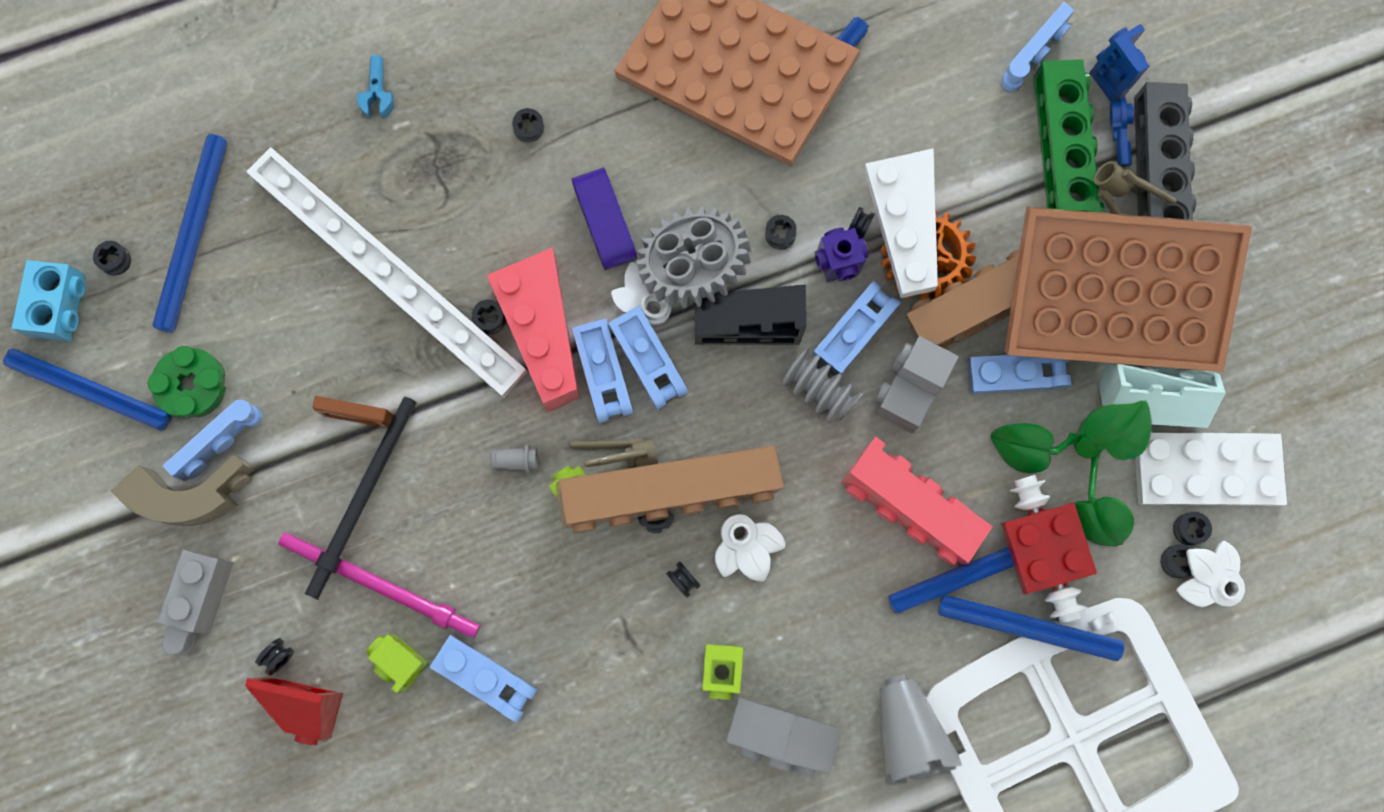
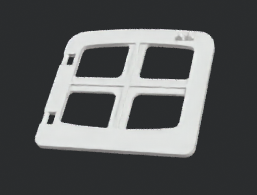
M1113 598L1080 611L1082 617L1065 623H1060L1059 619L1052 621L1053 623L1100 635H1107L1116 631L1122 633L1126 637L1147 678V684L1143 688L1088 715L1082 716L1074 710L1051 664L1052 656L1067 650V648L1021 636L958 669L934 684L925 696L946 734L955 731L964 750L958 753L962 766L956 767L950 773L969 812H1004L997 799L1001 791L1060 762H1066L1071 766L1094 812H1214L1232 803L1239 793L1238 783L1150 615L1142 605L1132 599ZM1022 672L1026 676L1049 722V731L1045 736L993 762L982 765L959 721L958 711L960 707L984 691L1016 673ZM1158 713H1164L1188 756L1189 767L1167 785L1130 806H1124L1098 757L1097 747L1102 741Z

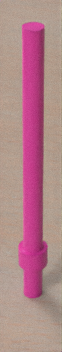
M287 532L282 534L278 542L279 546L315 563L321 551L326 552ZM341 559L342 562L336 573L431 618L433 624L445 630L450 627L473 639L478 634L480 625L456 614V609L444 603H441L439 606Z

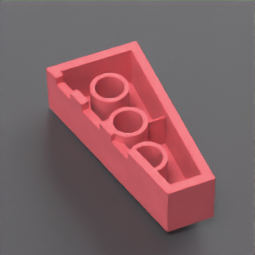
M553 247L487 275L547 412L580 398L558 265Z
M875 436L841 483L847 486L846 493L861 503L867 500L877 507L875 512L887 522L894 524L897 521L906 527L907 531L905 533L917 543L924 545L927 542L938 550L936 555L949 565L955 566L956 563L960 566L968 564L992 529V526L958 499L949 497L948 500L942 497L944 491L940 488L941 486L930 478L918 476L917 478L913 475V470L910 467L912 464L901 455L897 457L890 454L887 455L882 451L886 444Z

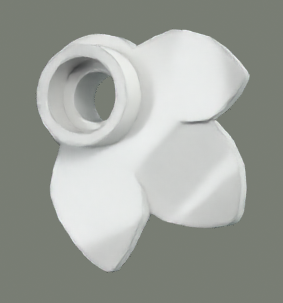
M629 263L624 276L625 287L611 291L614 304L624 313L640 305L651 326L663 324L670 316L671 306H669L666 298L659 302L654 293H648L638 274L640 271L636 263ZM655 305L659 308V313L652 314L647 310V307Z
M743 514L731 515L725 519L721 526L720 535L722 542L715 551V564L723 577L731 575L739 568L748 578L762 582L767 578L770 570L769 553L784 549V538L769 523H754L751 518ZM739 526H743L745 529L744 537L735 539L734 530Z
M1221 541L1215 552L1199 548L1187 550V560L1194 578L1183 582L1177 588L1178 594L1185 601L1199 607H1206L1213 603L1231 607L1243 599L1245 583L1239 575L1241 561L1238 552L1232 545L1226 541ZM1230 582L1231 589L1227 595L1225 593V585Z

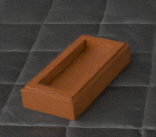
M315 396L312 406L314 411L324 417L387 429L394 417L392 413L384 408Z

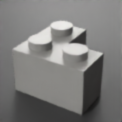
M921 336L916 339L913 345L906 343L890 369L896 373L891 384L889 385L884 382L874 400L880 404L875 414L914 433L920 427L935 396L943 389L959 356Z
M739 697L727 742L741 747L739 754L761 761L764 755L769 757L767 762L769 766L790 771L792 764V771L813 777L815 770L830 773L842 728Z

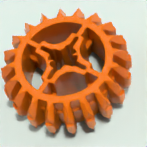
M935 209L937 272L942 273L944 271L949 274L942 278H937L938 286L936 290L919 294V300L928 298L929 294L932 299L941 296L942 291L949 285L958 281L964 284L966 283L964 279H969L973 274V270L969 266L974 265L976 257L969 253L975 249V243L965 242L970 236V230L960 232L958 229L962 224L961 220H957L953 224L948 221L950 218L949 212L944 213L942 218H939ZM942 239L949 245L954 258H952L951 253L944 249ZM883 245L880 253L886 256V258L882 260L881 267L891 269L886 274V280H893L895 277L886 246ZM897 284L894 287L895 291H898Z

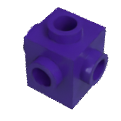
M835 228L826 232L824 237H821L814 254L819 271L824 272L827 282L834 280L847 281L857 277L866 261L865 259L868 258V249L865 240L858 238L855 228L846 231L844 228ZM845 250L846 254H843L839 251Z

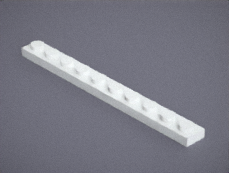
M271 147L246 171L250 177L500 396L505 398L528 373L520 363Z

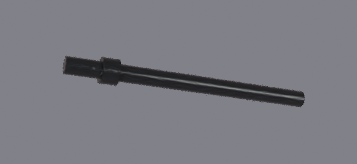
M403 397L326 552L321 551L315 563L317 569L304 593L305 595L318 600L331 573L336 574L342 562L339 557L417 404L413 399Z

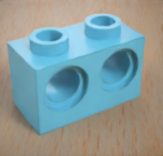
M26 260L11 329L29 338L71 342L73 332L77 329L79 323L77 312L80 298L83 297L86 290L85 275L69 264ZM60 280V283L57 286V288L52 290L54 283ZM53 313L50 322L45 324L46 318Z

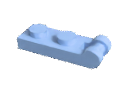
M1063 2L1012 60L1001 79V85L1006 91H1017L1028 75L1031 64L1034 63L1038 66L1051 49L1048 45L1054 39L1059 42L1072 25L1068 23V20L1073 14L1074 9Z
M873 281L813 351L812 355L816 356L818 354L820 356L819 360L825 365L829 364L831 366L830 369L836 374H842L902 303L896 297L892 296L890 298L882 292V286L876 281ZM871 301L881 308L878 314L867 306Z
M640 305L608 323L657 410L667 406L666 402L675 396L681 398L688 394L683 380ZM665 374L669 384L658 389L654 380Z
M606 318L573 327V335L599 424L609 421L608 417L622 414L624 417L633 414ZM616 391L618 400L604 404L602 394Z
M1012 355L970 357L967 360L970 393L988 394L1072 387L1071 375H1067L1066 364L1069 363V360ZM1042 366H1051L1052 377H1043Z
M245 400L234 401L170 458L163 467L171 476L184 481L197 477L206 469V463L215 454L223 453L232 446L235 441L234 437L246 426L256 427L260 424L263 418L261 410Z
M449 635L430 665L431 669L517 723L524 713L521 710L528 698L532 700L538 690L453 635ZM507 685L516 690L509 702L500 697Z

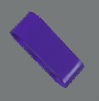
M602 167L571 178L604 270L638 259L635 246L605 168Z

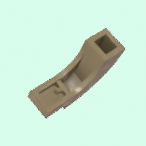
M233 454L202 484L189 490L175 491L154 470L138 465L111 492L128 509L144 518L175 526H196L214 521L238 506L229 494L241 490L249 482L250 478L248 476L255 469L246 459Z

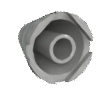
M898 675L886 679V686L880 689L887 785L893 786L908 783L906 777L919 780L927 779L962 766L959 755L917 681L908 680L907 675Z

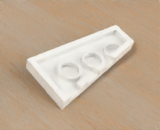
M934 148L866 163L864 167L865 176L900 298L935 291L938 286Z

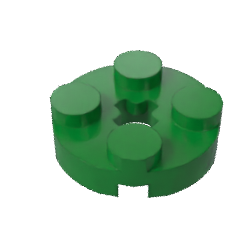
M180 346L166 354L157 363L152 375L148 378L147 385L152 392L155 403L166 413L182 419L199 418L210 414L223 400L226 387H224V376L226 375L221 363L209 353L201 349ZM195 375L196 377L193 379V383L196 385L193 390L186 388L182 391V380L186 376Z

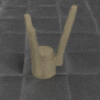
M1115 161L1103 164L1094 176V183L1101 188L1097 196L1106 203L1112 214H1122L1114 202L1113 196L1122 197L1129 190L1136 193L1139 190L1137 186L1171 204L1177 202L1175 197L1136 176L1131 170H1124Z
M638 437L630 440L571 441L569 443L571 448H625L624 453L585 460V467L627 461L628 468L658 464L652 439L642 441V438Z

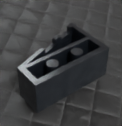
M806 284L727 291L728 295L726 296L717 292L714 293L715 302L712 303L705 297L702 298L700 307H697L695 303V345H800L806 329Z

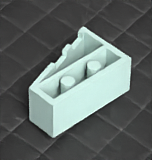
M1107 363L1098 382L1102 406L1130 404L1146 400L1149 405L1152 424L1208 428L1226 394L1220 374L1206 370Z

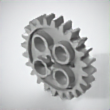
M704 206L699 208L697 214H692L691 209L687 208L685 216L682 217L678 213L673 212V221L671 222L661 219L662 228L651 227L650 232L653 238H643L642 242L645 248L637 250L640 260L636 261L640 271L638 274L648 293H654L659 302L666 298L669 306H673L679 299L683 308L688 306L690 300H695L697 307H700L702 298L705 297L713 303L715 302L714 293L717 292L725 296L728 295L726 286L728 284L738 286L739 283L736 275H746L747 272L744 265L751 262L748 254L751 252V247L745 228H741L739 220H731L729 212H725L720 216L717 208L712 209L709 214H706Z

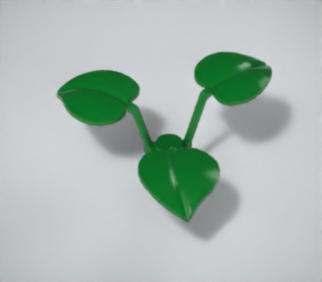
M1146 400L1130 404L1106 405L1093 410L1081 422L1077 434L1069 433L1067 439L1056 447H1052L1054 443L1053 434L1046 428L1036 424H1010L1001 426L991 432V440L1003 460L1015 470L1023 473H1038L1046 470L1051 462L1050 455H1058L1070 444H1073L1076 452L1081 457L1091 458L1088 487L1089 501H1077L1074 503L1086 539L1103 546L1123 545L1130 536L1134 527V516L1131 509L1122 501L1112 497H1102L1096 500L1095 489L1100 453L1104 449L1118 460L1137 458L1146 450L1152 431L1151 413Z

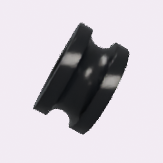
M525 108L519 110L513 117L514 133L519 140L530 143L538 140L543 134V119L538 111ZM530 119V123L535 120L534 131L527 132L526 128L522 131L520 129L523 127L522 121Z
M859 207L848 230L855 228L858 238L864 239L875 214L872 212L865 214L863 208Z
M786 215L772 217L767 222L765 228L766 240L771 247L778 250L791 247L795 242L797 232L793 219ZM782 225L783 230L786 227L789 229L786 233V238L779 239L778 234L776 237L773 236L776 226Z
M105 241L95 248L93 261L105 273L115 276L126 272L130 267L131 255L118 242ZM108 254H116L118 256L115 262L107 261L106 257Z
M493 300L479 302L472 311L474 324L485 334L493 335L498 333L506 323V318L500 305ZM493 310L497 311L494 313L497 319L494 323L491 321L486 322L485 325L481 323L484 322L481 316L484 311L489 314Z
M1189 512L1178 516L1174 521L1173 533L1175 538L1182 544H1201L1210 538L1212 524L1204 514ZM1188 519L1189 523L1196 522L1199 527L1195 530L1196 534H1187L1186 530L1189 528Z
M1183 544L1168 547L1161 555L1160 563L1163 571L1172 578L1192 576L1188 560L1187 565L1181 568L1179 565L1173 564V558L1179 555L1180 558L1187 559L1186 552L1188 549H1193L1192 547Z
M679 561L676 564L677 569L673 572L668 571L666 575L681 593L688 598L690 590L692 588L698 589L701 585Z
M281 638L270 643L255 661L258 666L264 665L266 667L265 673L268 676L279 671L294 654V650L291 647L284 648V641Z

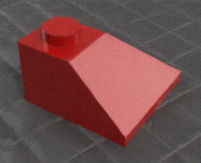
M274 677L247 678L245 687L283 732L296 735L294 741L308 745H317L318 740L331 738L343 693Z

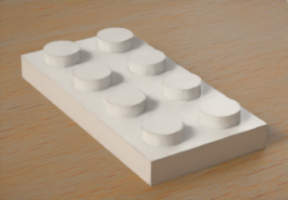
M1151 433L1146 450L1135 458L1138 505L1276 507L1287 505L1281 434Z

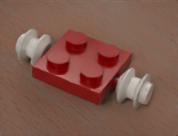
M1036 475L1014 481L1016 488L1009 490L1010 492L1018 493L1020 501L1014 507L1023 511L1031 509V511H1028L1029 515L1003 522L1001 526L1023 594H1030L1052 587L1054 591H1051L1044 599L1045 602L1053 603L1055 611L1050 615V618L1058 617L1060 623H1065L1081 618L1080 611L1087 608L1084 605L1077 604L1075 597L1081 593V590L1072 586L1065 587L1068 586L1067 582L1095 575L1097 571L1074 502L1045 511L1043 507L1038 508L1045 505L1051 497L1042 494L1040 486L1046 481L1038 482Z

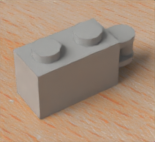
M182 549L157 621L159 624L167 625L162 640V648L166 653L172 655L187 654L193 649L198 633H210L234 562Z

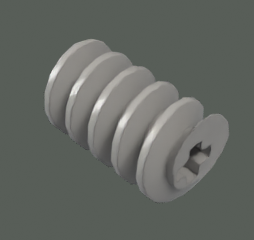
M807 348L788 369L782 384L789 386L796 382L793 394L798 396L806 391L807 394L804 399L806 405L818 401L815 413L818 415L828 410L829 413L826 418L828 424L838 419L841 421L864 394L860 392L851 397L850 392L853 384L848 383L840 388L838 385L842 375L838 373L829 378L828 373L831 366L827 364L818 369L817 364L820 356L817 354L807 359L806 355L809 350Z

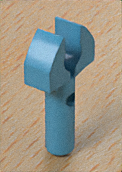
M372 55L370 57L369 89L365 93H357V104L369 119H371L370 107L376 98L381 102L379 113L382 119H385L394 108V96L391 92L383 90L384 59L379 55Z

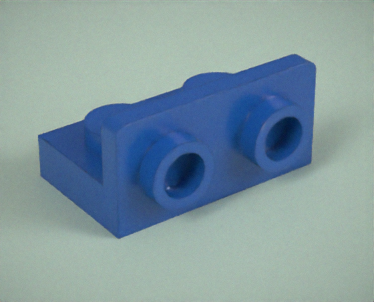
M1141 24L1131 30L1125 27L1116 32L1108 40L1110 45L1096 56L1098 61L1089 72L1110 102H1116L1119 98L1125 97L1150 67L1143 52L1134 45L1145 31Z

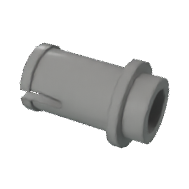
M525 445L521 449L496 448L492 450V468L494 472L525 470L526 473H531V470L538 469V449L531 448L530 445Z

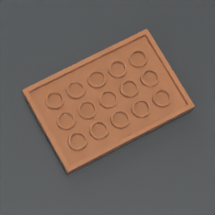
M660 0L614 71L616 77L792 167L859 58L860 50L758 0Z
M1026 206L1004 352L1012 356L1224 372L1252 226Z

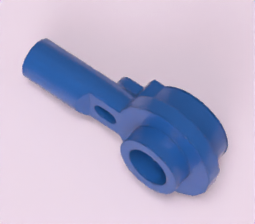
M1125 97L1119 98L1116 102H1110L1111 133H1113V141H1116L1117 162L1121 167L1132 165L1131 143L1127 138V125L1134 122L1133 103L1127 104Z

